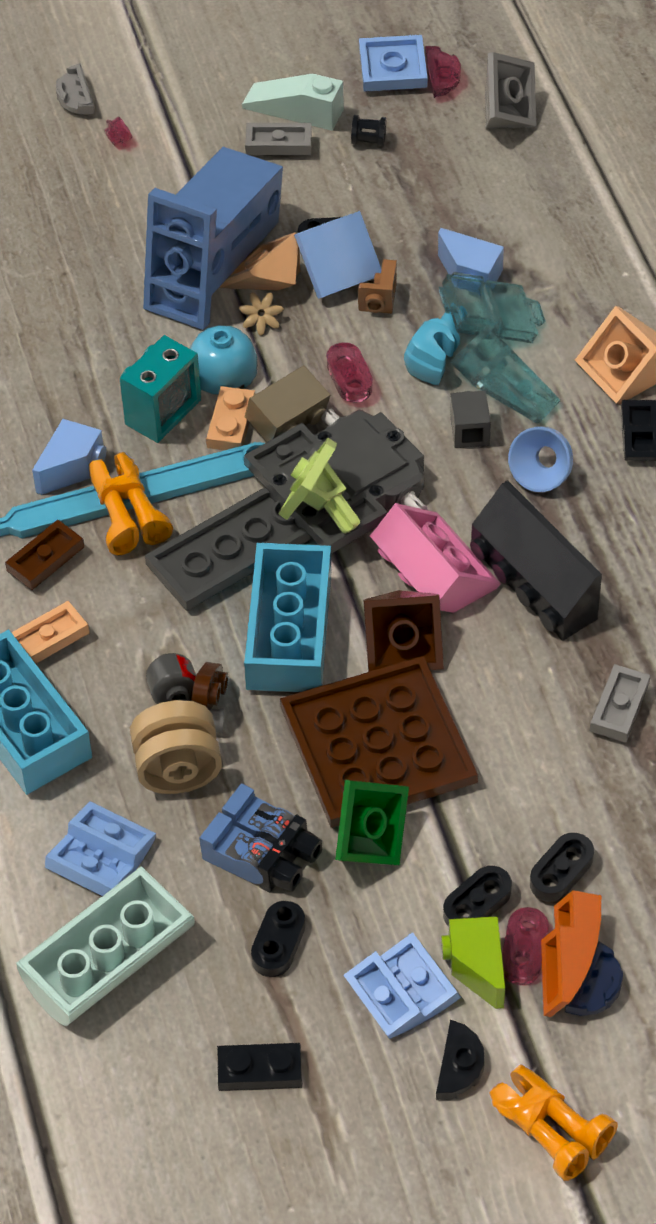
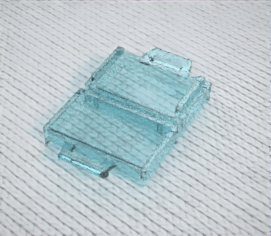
M453 272L452 275H446L442 282L443 287L438 288L445 312L448 314L451 312L457 333L491 338L496 334L498 339L533 343L538 335L536 325L538 327L546 322L540 303L526 298L522 285L490 280L484 282L483 276Z

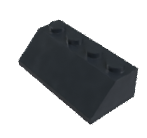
M508 480L502 483L472 523L471 550L479 560H484L493 569L495 576L501 583H507L512 588L522 605L530 607L539 616L541 623L548 631H554L564 641L598 619L602 574Z

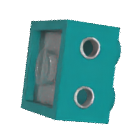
M163 335L154 345H150L145 350L139 360L132 366L127 367L120 377L125 425L159 443L201 401L198 353Z

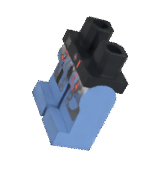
M242 783L222 807V813L219 812L199 837L203 860L251 883L260 884V888L269 893L275 886L293 892L303 876L302 867L294 864L293 861L298 856L309 863H313L322 853V840L307 831V821L305 818L297 814L294 816L283 808H276L255 796L253 789Z

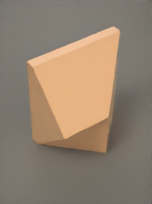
M294 232L260 245L246 257L222 283L220 288L279 291L296 285V275L301 272L299 247L294 236L296 233Z
M615 306L576 357L575 361L616 404H621L622 400H629L656 385V331L622 308Z

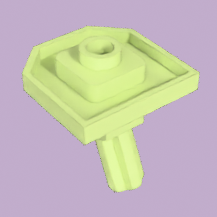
M327 438L318 451H315L308 460L303 457L299 460L290 475L296 480L290 488L291 493L278 513L280 516L288 520L300 503L304 501L318 511L325 508L343 533L351 532L360 524V519L342 496L346 487L328 463L336 449V442Z

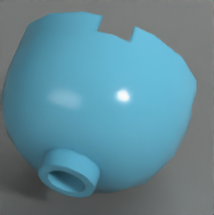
M222 325L207 328L196 337L190 346L191 350L198 353L200 388L203 391L219 394L220 386L237 388L243 384L244 388H246L257 375L258 364L254 345L251 339L240 329Z

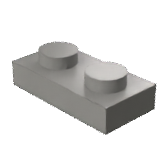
M246 123V154L311 155V123Z
M614 664L591 720L590 732L627 742L650 684L651 675Z

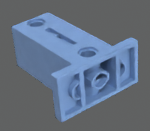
M222 147L176 195L158 188H154L148 194L143 309L202 330L210 324L212 294L279 223L283 166Z

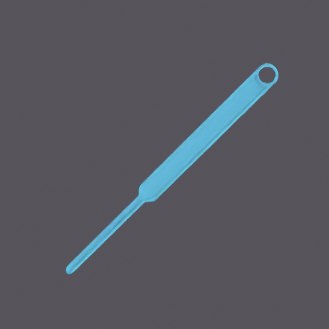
M254 442L139 473V479L144 485L145 494L152 504L252 477L254 474L244 465V455L265 443ZM94 486L12 507L5 517L0 518V537L10 534L19 538H26L42 533L56 520H60L66 526L104 517L109 515L105 504L101 505ZM122 499L127 510L133 509L129 499Z

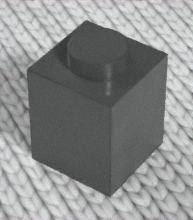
M486 390L450 393V420L454 448L490 446L491 421Z

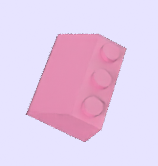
M395 503L370 535L379 547L378 553L385 560L393 563L400 571L398 575L402 581L414 587L417 592L439 594L440 611L455 613L493 592L501 584L437 512Z

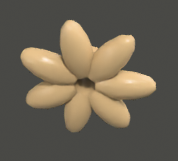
M251 292L250 302L252 306H239V310L242 313L250 315L244 321L243 328H249L256 324L259 336L264 334L266 324L278 329L279 323L273 316L281 313L284 308L278 305L270 306L273 300L271 292L264 296L262 302L255 293ZM263 312L264 315L259 316L258 313Z

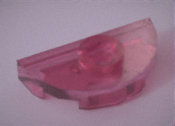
M425 46V57L433 97L444 96L455 90L460 83L461 64L454 54L451 56L441 52V48L437 46Z

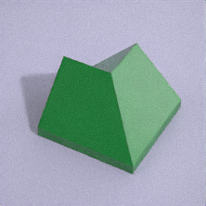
M345 780L335 860L400 865L409 787Z

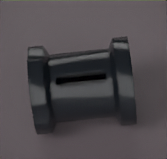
M353 115L351 144H357L360 141L378 143L379 147H384L387 118L381 117L380 120L362 119L359 115ZM362 129L376 130V132H362Z

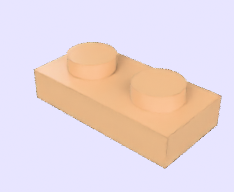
M220 386L206 437L207 448L228 450L244 445L249 426L245 413L250 397L255 395V390Z
M66 601L11 633L35 664L88 635L89 626L72 604Z

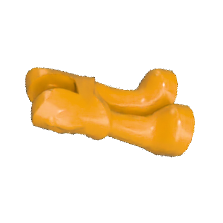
M125 452L115 455L114 461L118 476L114 478L110 477L102 459L90 462L91 481L101 505L105 504L112 524L105 537L110 553L113 555L127 554L139 542V530L122 499L130 500L138 519L141 536L146 544L156 545L170 538L174 529L170 519L155 509L145 494L144 485L139 479L138 466L134 463L133 459Z
M520 1064L511 1072L510 1076L512 1082L523 1096L520 1097L510 1086L502 1082L493 1087L489 1092L492 1105L497 1108L502 1116L515 1122L528 1136H533L554 1159L553 1169L564 1181L571 1180L584 1171L589 1157L595 1160L601 1155L615 1135L618 1123L603 1113L595 1116L590 1121L584 1119L564 1102V1095L553 1089L535 1072ZM546 1115L550 1116L576 1142H569L544 1121Z

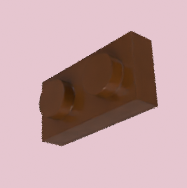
M56 520L5 562L6 571L30 590H33L84 548V540L60 520Z

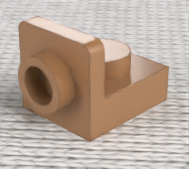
M383 259L381 273H375L374 284L359 283V311L392 314L397 286V260Z

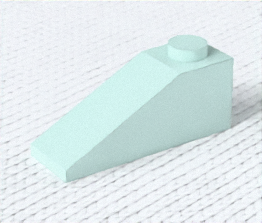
M306 74L257 82L252 85L242 103V109L299 123H311V126L333 131L344 110L343 81L317 74Z

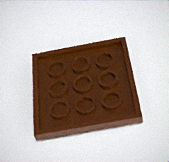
M424 656L280 698L281 710L331 828L340 825L345 780L408 786L407 805L478 783V773Z

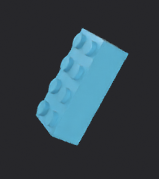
M257 543L244 661L246 690L303 692L322 686L332 575L331 546Z
M8 629L0 634V760L25 794L28 795L93 757L88 730Z

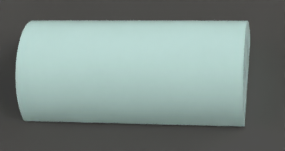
M141 866L16 963L17 969L26 987L40 1006L57 1022L68 1026L194 926V916Z

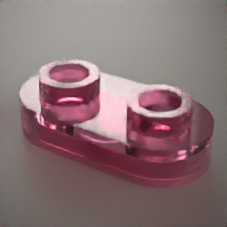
M346 342L331 346L326 354L327 369L340 397L353 403L368 399L373 391V379L359 348L354 344Z
M531 907L520 908L510 916L502 951L504 978L515 985L531 984L537 980L541 973V940L548 935L549 923L547 917L538 909ZM528 922L533 923L535 926L527 928L522 924ZM521 956L527 958L528 961L521 963L516 961L515 958Z

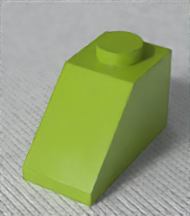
M498 917L449 919L448 935H441L442 959L450 960L451 975L495 1009L504 1008L505 982Z

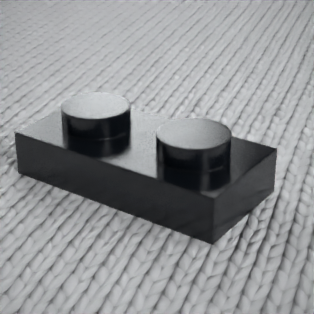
M300 1043L217 1046L219 1091L302 1088Z

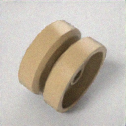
M184 700L162 702L142 711L134 718L129 727L138 780L148 790L161 794L190 792L207 785L217 777L222 768L213 715L202 704Z

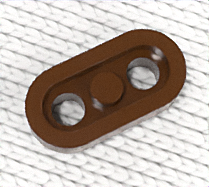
M205 662L194 681L192 701L206 706L209 711L213 705H218L220 694L225 695L227 690L228 672H223L222 664Z

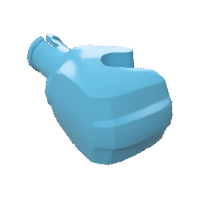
M449 305L441 319L434 318L423 322L408 343L404 353V361L408 373L424 382L439 385L445 372L446 355L452 357L460 345V335L457 330L467 318V314L462 307L453 316L452 314L457 305Z

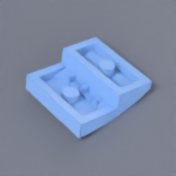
M360 211L294 235L318 299L372 280L375 273H381V266Z
M89 801L68 823L67 835L46 855L45 868L103 896L136 871L155 841L156 833Z
M413 932L381 956L375 951L343 975L389 1039L413 1029L461 998Z

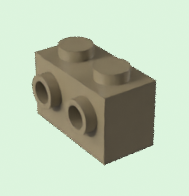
M303 365L250 397L245 418L263 439L268 442L301 423L305 426L309 423L311 425L317 424L322 420L323 413L327 411L326 408L331 395L306 366Z

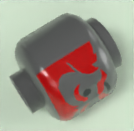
M176 653L163 654L156 658L146 670V681L154 702L159 704L174 700L192 701L196 673L191 661L184 655Z

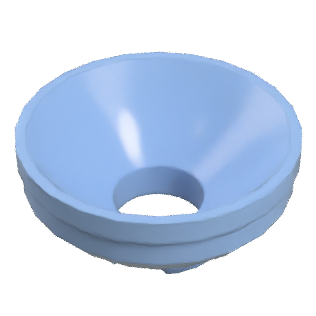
M537 426L524 430L513 440L508 453V463L514 479L521 486L533 492H546L559 487L568 478L573 466V453L568 440L560 432L549 427ZM544 446L552 448L556 454V462L552 467H545L539 460V452Z

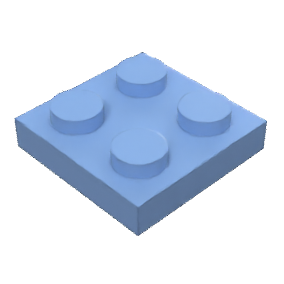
M422 35L359 38L364 91L427 88L428 77Z

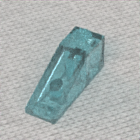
M489 325L478 333L450 361L473 386L481 391L486 390V394L536 424L540 423L561 401Z

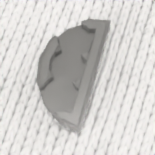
M81 63L70 66L66 69L67 73L56 80L57 100L62 107L70 112L82 115L95 114L94 104Z

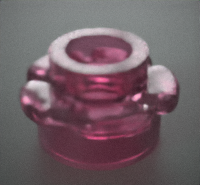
M119 116L112 121L108 119L106 121L108 127L104 129L106 136L114 146L120 143L123 147H126L125 143L133 138L130 130Z

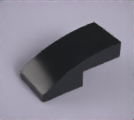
M622 400L621 421L624 460L656 461V400Z

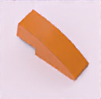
M572 890L554 905L555 929L541 940L544 1016L552 1017L568 1005L588 973L598 943L601 924V895Z

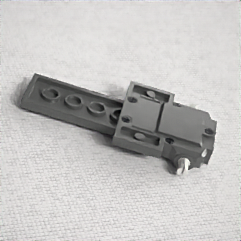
M328 409V412H324L321 417L328 427L314 435L301 423L245 454L244 465L265 487L145 555L146 565L185 610L188 611L254 573L257 543L302 545L313 538L318 545L331 546L332 554L375 529L388 513L386 510L391 509L395 503L427 510V506L418 499L424 488V455L404 436V432L397 428L382 412L373 416L359 409L347 416L339 417L333 409ZM327 438L337 443L336 449L328 463L346 487L342 496L360 519V524L349 533H343L325 508L318 511L304 501L300 503L288 520L278 514L291 493L290 488L296 480L290 476L295 466L302 457L308 460L315 451H318Z

